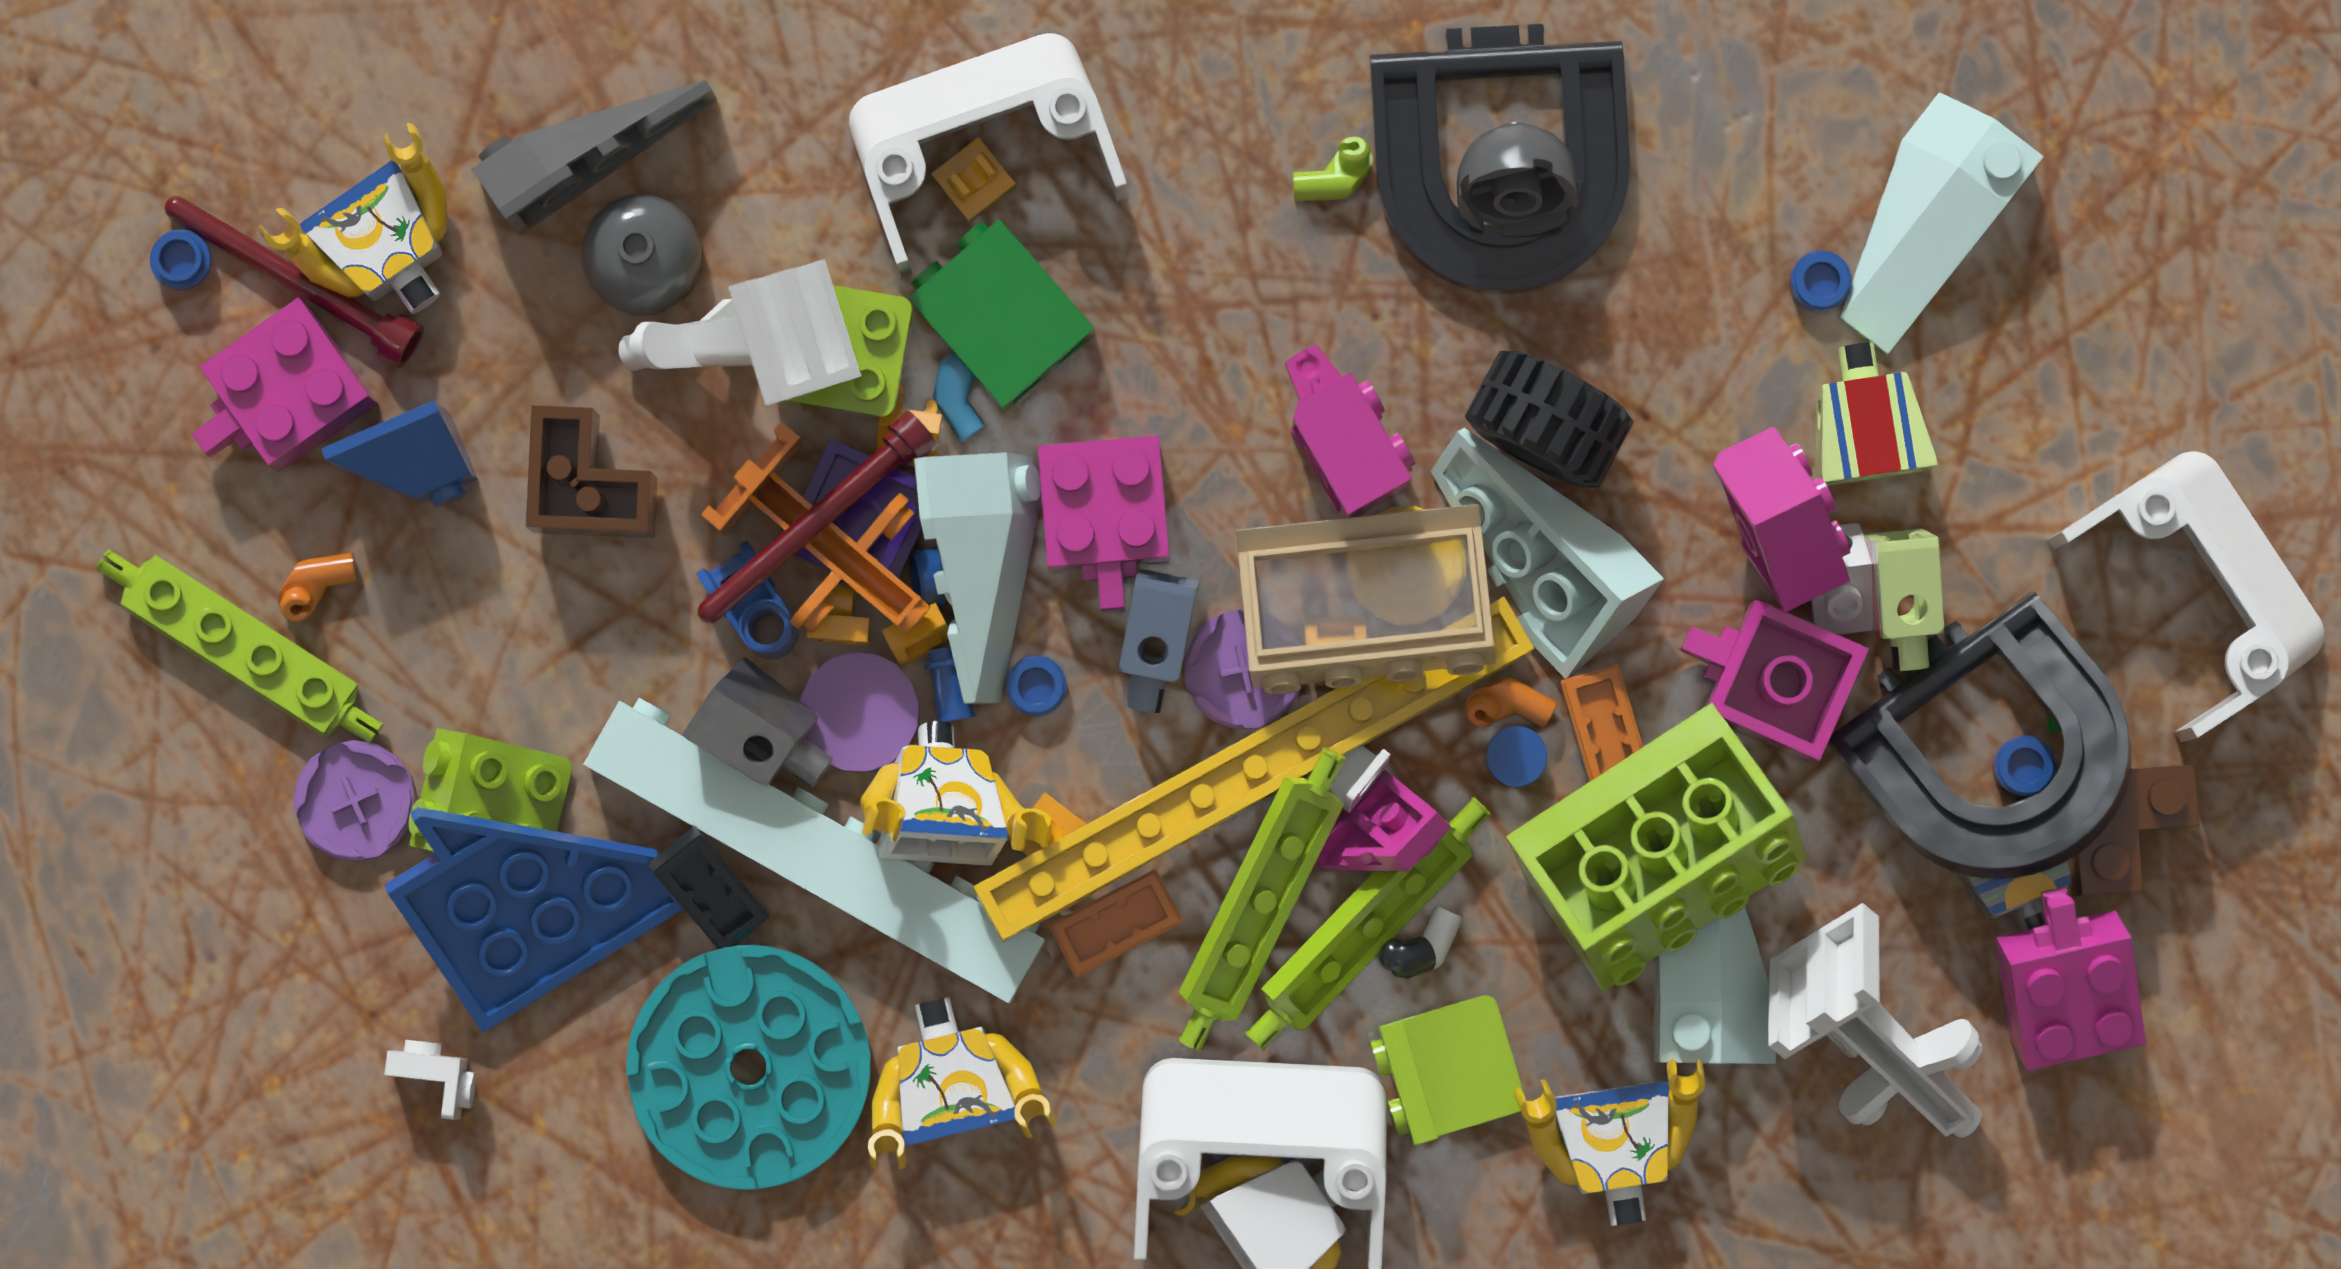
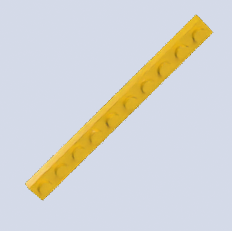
M1502 597L1490 604L1496 664H1486L1482 671L1469 675H1452L1447 672V669L1423 671L1422 677L1411 681H1389L1386 675L1364 677L1362 682L1356 686L1336 688L1048 845L1047 848L1035 852L973 886V891L1001 942L1008 941L1276 794L1285 776L1289 778H1305L1309 776L1322 753L1323 747L1345 756L1531 654L1535 648L1506 598ZM1475 613L1444 630L1477 627Z

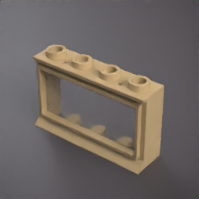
M1479 504L1236 530L1249 673L1253 689L1264 688V691L1268 694L1280 695L1296 692L1301 689V684L1325 682L1327 687L1347 688L1360 684L1364 677L1386 675L1389 681L1404 682L1422 677L1423 671L1447 669V672L1452 675H1469L1482 671L1486 664H1496Z

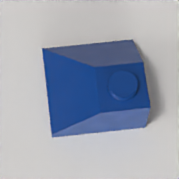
M435 400L321 448L325 459L342 471L421 503L432 500L434 507L448 504L468 494L465 485L478 480L451 414Z

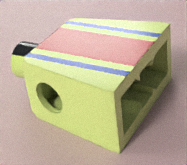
M1873 342L1839 347L1838 355L1843 381L1824 384L1816 393L1815 479L1821 477L1827 486L1925 472L1937 466L1936 454L1908 374L1900 372L1879 376Z
M1922 528L1863 534L1872 562V631L1883 639H1890L1893 670L1908 671L1928 668L1930 666L1927 635L1944 632L1938 537ZM1913 595L1914 604L1912 609L1907 614L1899 616L1897 613L1899 602L1904 597Z

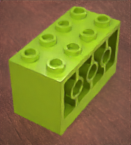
M1710 703L1506 836L1526 882L1602 991L1607 990L1614 984L1616 986H1623L1632 982L1644 972L1646 963L1665 951L1672 953L1686 947L1697 936V930L1717 917L1719 919H1726L1735 915L1748 903L1749 896L1768 884L1776 886L1787 881L1799 870L1800 863L1807 859L1793 813L1713 703Z

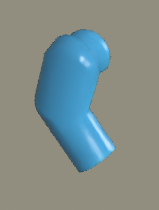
M950 352L939 363L933 400L936 401L938 409L962 443L979 433L986 426L967 399L971 383L976 378L954 352Z

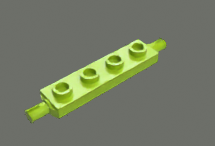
M109 549L104 554L105 561L102 558L100 559L96 571L103 573L125 587L120 603L124 611L318 735L326 738L342 726L365 742L373 743L376 740L375 734H380L384 723L377 721L355 707L359 690L356 682L162 558L154 555L153 558L138 568Z
M1323 747L1309 779L1285 776L1178 992L1194 1008L1182 1035L1178 1039L1184 1045L1192 1049L1195 1048L1197 1051H1202L1203 1045L1216 1020H1238L1344 806V803L1330 790L1343 763L1346 761V757Z
M1472 797L1471 801L1448 823L1451 828L1439 839L1435 849L1428 856L1420 859L1409 871H1374L1261 988L1265 994L1267 1004L1271 1008L1245 1034L1264 1051L1287 1025L1304 1031L1375 958L1383 944L1394 938L1472 857L1467 839L1492 814L1476 798Z

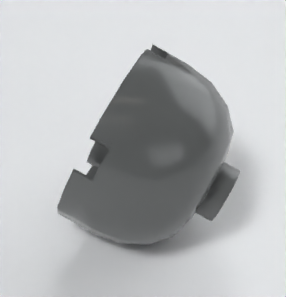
M1511 122L1481 134L1470 143L1458 168L1456 187L1460 215L1472 227L1484 231V222L1491 225L1502 226V236L1520 237L1541 234L1557 228L1567 221V209L1572 205L1576 209L1579 203L1578 180L1570 151L1553 133L1533 125Z
M629 194L607 203L592 218L582 240V266L590 286L609 306L629 315H656L666 311V308L674 306L680 299H684L693 291L702 270L703 246L692 220L676 204L656 195Z

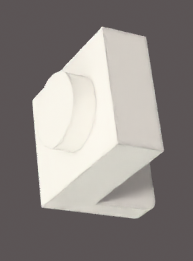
M405 1040L404 1051H387L384 1075L445 1082L441 1119L457 1120L461 1118L462 1108L471 1109L475 1094L476 1073L467 1071L468 1058L440 1055L441 1043Z

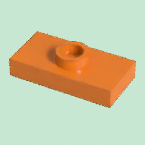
M1619 664L1559 681L1588 782L1643 748Z
M1155 868L1051 922L1048 926L1077 979L1184 922Z

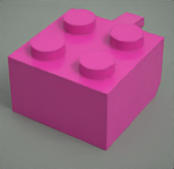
M298 297L199 366L220 397L210 405L216 416L191 435L208 457L214 456L233 442H236L242 451L254 445L266 464L274 470L280 471L292 465L379 403L310 305Z
M1317 344L1306 348L1285 362V367L1299 401L1295 410L1291 433L1340 519L1360 517L1405 492L1412 480L1409 473L1413 471L1412 466L1415 465V461L1401 436L1396 433L1388 437L1379 420L1383 419L1382 413L1385 412V409L1370 382L1366 380L1358 385L1352 372L1342 377Z
M1773 426L1719 452L1713 467L1726 493L1742 539L1740 542L1742 549L1784 613L1851 581L1843 560L1844 556L1851 553L1849 544L1839 524L1835 520L1831 522L1828 513L1836 510L1834 499L1821 477L1811 480L1812 471L1810 465L1797 443L1788 447Z
M1159 435L1039 445L1038 458L1049 572L1082 569L1083 582L1098 580L1101 612L1125 610L1122 578L1136 577V564L1169 561Z
M1758 600L1749 604L1738 631L1725 626L1719 638L1698 628L1690 627L1680 648L1681 652L1708 664L1703 677L1715 683L1704 707L1713 703L1730 728L1811 764L1820 761L1869 650L1862 645L1788 612L1784 613L1783 610Z
M2065 887L2041 892L2045 926L1999 936L1995 939L2009 1037L2025 1069L2030 1071L2146 1045L2132 940L2116 910L2077 918L2074 902L2068 896V891Z

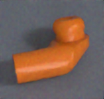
M353 552L306 559L298 562L278 594V605L282 615L287 620L293 622L304 621L311 616L328 586L358 582L357 565Z
M1505 677L1477 687L1467 697L1466 716L1474 726L1487 728L1492 726L1494 722L1518 714L1543 729L1558 702L1515 678Z

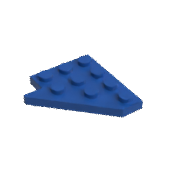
M417 807L410 813L413 822L435 854L385 884L387 894L482 1032L492 1028L683 910L682 906L659 881L647 864L659 855L657 849Z

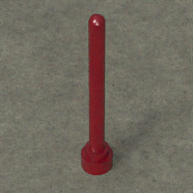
M173 196L166 201L164 210L169 218L370 336V344L378 348L377 355L401 368L415 352L423 336L424 326L403 314L395 317L388 313L383 317L353 298L345 297L312 283L289 260L180 196Z
M905 410L887 426L890 432L882 438L885 445L700 603L698 616L701 621L712 624L721 619L900 463L907 466L915 458L927 457L938 447V444L924 424L909 410Z

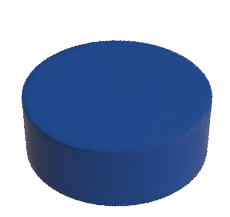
M1825 250L1813 251L1803 256L1794 266L1789 280L1790 291L1795 301L1804 309L1816 313L1828 312L1837 308L1847 298L1852 285L1851 271L1847 263L1839 255Z
M937 548L914 550L910 555L909 561L912 591L920 596L929 606L936 603L938 608L944 607L946 603L945 594H938L933 576L936 572L942 571L943 568Z
M1028 656L1018 661L1011 668L1006 680V691L1010 702L1019 712L1031 717H1042L1053 713L1063 703L1067 692V682L1062 669L1056 662L1044 656Z
M1511 726L1499 731L1488 743L1485 754L1486 765L1492 777L1499 783L1508 787H1523L1534 782L1544 771L1547 762V750L1543 740L1533 730L1523 726Z
M2020 736L2006 741L1999 747L1993 759L1992 770L1997 784L2006 793L2016 797H2030L2042 792L2054 779L2056 761L2053 752L2046 743L2035 737Z

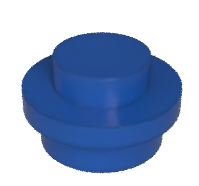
M173 230L165 233L155 242L150 254V266L154 276L163 285L174 290H189L201 284L207 277L212 263L211 252L206 242L197 234L188 230Z

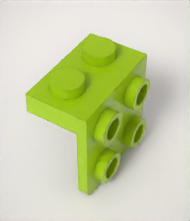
M833 285L861 377L777 403L783 407L805 410V405L881 418L889 417L896 408L913 314L912 304L908 299L901 296Z
M437 728L434 740L428 744L423 757V771L426 775L421 796L414 803L411 811L420 807L557 832L572 765L569 759L563 756L467 733ZM410 813L409 830L411 839L409 846L433 851L413 822Z
M1489 995L1478 996L1377 1027L1380 1039L1370 1042L1380 1077L1391 1075L1398 1098L1388 1101L1394 1126L1398 1136L1409 1133L1413 1145L1438 1139V1136L1520 1112L1514 1097L1515 1089L1520 1087L1525 1100L1526 1097L1498 1004L1493 997Z

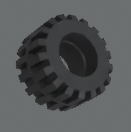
M1519 351L1498 352L1465 414V418L1471 427L1480 436L1499 449L1554 478L1583 488L1600 487L1634 423L1624 407L1603 391L1562 368Z

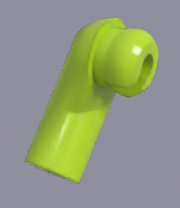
M1348 137L1338 145L1339 151L1325 170L1293 172L1294 202L1343 200L1352 196L1371 172L1373 156L1370 152L1369 144L1360 137Z

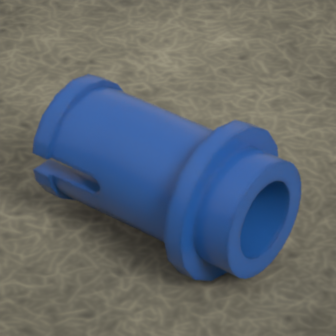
M951 647L927 651L929 663H924L923 665L924 670L930 669L938 715L936 717L937 721L947 722L976 717L973 704H964Z

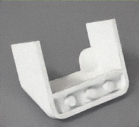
M1041 34L869 94L855 104L849 117L850 133L901 277L913 272L889 204L912 196L922 186L926 176V164L919 144L1034 104L1042 126L1054 137L1072 140L1093 133L1116 201L1128 198L1127 182L1097 97L1077 50L1068 39L1058 34Z
M2186 452L2176 456L2047 540L2052 549L2055 550L2116 511H2119L2129 528L2143 538L2161 539L2183 528L2250 629L2230 644L2225 655L2226 673L2237 691L2175 731L2174 734L2180 742L2200 737L2278 686L2312 659L2323 645L2324 627L2320 617L2214 459L2204 453Z
M1168 1058L1154 1064L1144 1078L1142 1090L1134 1259H1146L1149 1200H1174L1187 1195L1198 1182L1201 1153L1325 1159L1324 1185L1330 1198L1345 1208L1368 1210L1366 1243L1368 1269H1381L1387 1141V1095L1381 1079L1372 1071L1360 1067Z

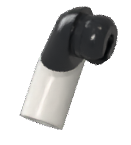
M1436 906L1423 936L1405 942L1392 938L1383 944L1379 953L1380 964L1384 969L1392 971L1395 977L1405 979L1439 968L1447 956L1463 918Z

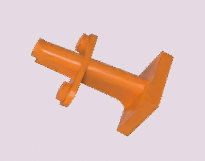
M782 421L773 430L776 435L775 441L756 463L750 459L747 460L733 477L737 485L715 510L708 506L701 514L724 537L752 504L784 531L813 507L778 476L803 446L800 437ZM899 493L857 543L834 523H831L804 546L805 549L832 572L791 618L789 623L797 630L803 626L812 634L834 609L835 605L827 598L844 581L907 635L931 607L868 553V550L882 534L892 541L913 517L915 512L906 506L910 501L908 498Z

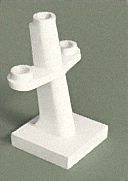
M825 259L730 286L728 288L732 299H723L700 321L678 325L642 322L631 335L623 336L619 343L620 359L625 367L632 371L644 368L753 366L766 406L861 377Z
M1861 903L1770 959L1768 1046L1782 1058L1786 1059L1834 1031L1872 1066L1852 1081L1840 1098L1839 1110L1850 1123H1861L1865 1126L1875 1123L1884 1114L1888 1101L1899 1092L1946 1137L1953 1133L1957 1137L1963 1138L1970 1135L1978 1127L1982 1119L1981 1109L1944 1072V1070L1951 1068L1959 1071L1966 1070L1977 1061L1982 1051V1043L1979 1041L1978 1031L1967 1020L1958 1019L1913 1039L1879 1003V916L1869 907Z

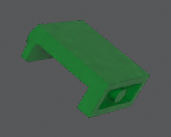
M998 219L989 228L984 222H980L968 231L956 244L961 252L944 267L938 261H935L925 268L911 282L910 285L914 288L915 292L908 297V300L914 310L921 314L988 391L991 399L1005 414L1096 336L1092 324L1004 223Z

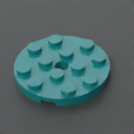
M738 945L714 950L689 960L670 973L654 989L639 1012L631 1032L627 1051L626 1076H628L629 1090L636 1111L635 1114L642 1129L657 1150L671 1163L689 1175L713 1185L743 1190L761 1189L785 1184L807 1175L820 1167L842 1147L857 1125L867 1101L871 1080V1052L866 1029L856 1006L841 985L826 971L804 957L786 950L769 946ZM745 1049L759 1051L766 1061L765 1076L754 1085H746L739 1082L732 1072L734 1057Z

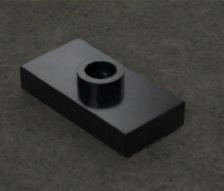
M696 826L647 863L654 875L717 949L734 946L770 917L761 903Z

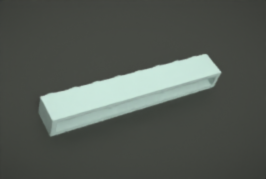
M638 698L633 708L621 701L618 702L583 765L688 824L696 826L704 833L1011 1004L1046 942L1044 938L1035 934L1041 923L1002 943L973 891L974 885L956 876L950 886L929 875L935 864L933 862L879 858V846L876 844L881 836L880 832L873 829L870 836L863 835L861 831L864 823L851 816L845 826L823 815L829 804L798 786L792 797L771 786L772 781L768 786L757 783L690 742L682 735L667 728L665 724L671 715L641 698Z

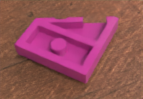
M1384 770L1350 813L1344 811L1337 818L1315 865L1321 871H1409L1420 859L1425 858L1435 849L1439 839L1451 826L1437 811L1388 771Z

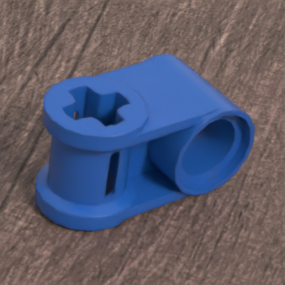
M747 540L739 545L740 552L711 571L703 568L696 573L709 595L757 555ZM771 576L724 615L725 618L729 619L742 641L757 656L764 659H778L786 656L794 648L798 640V630L789 623L793 615L774 586L776 584ZM768 614L782 617L784 631L781 638L769 645H762L755 641L753 628L761 617Z

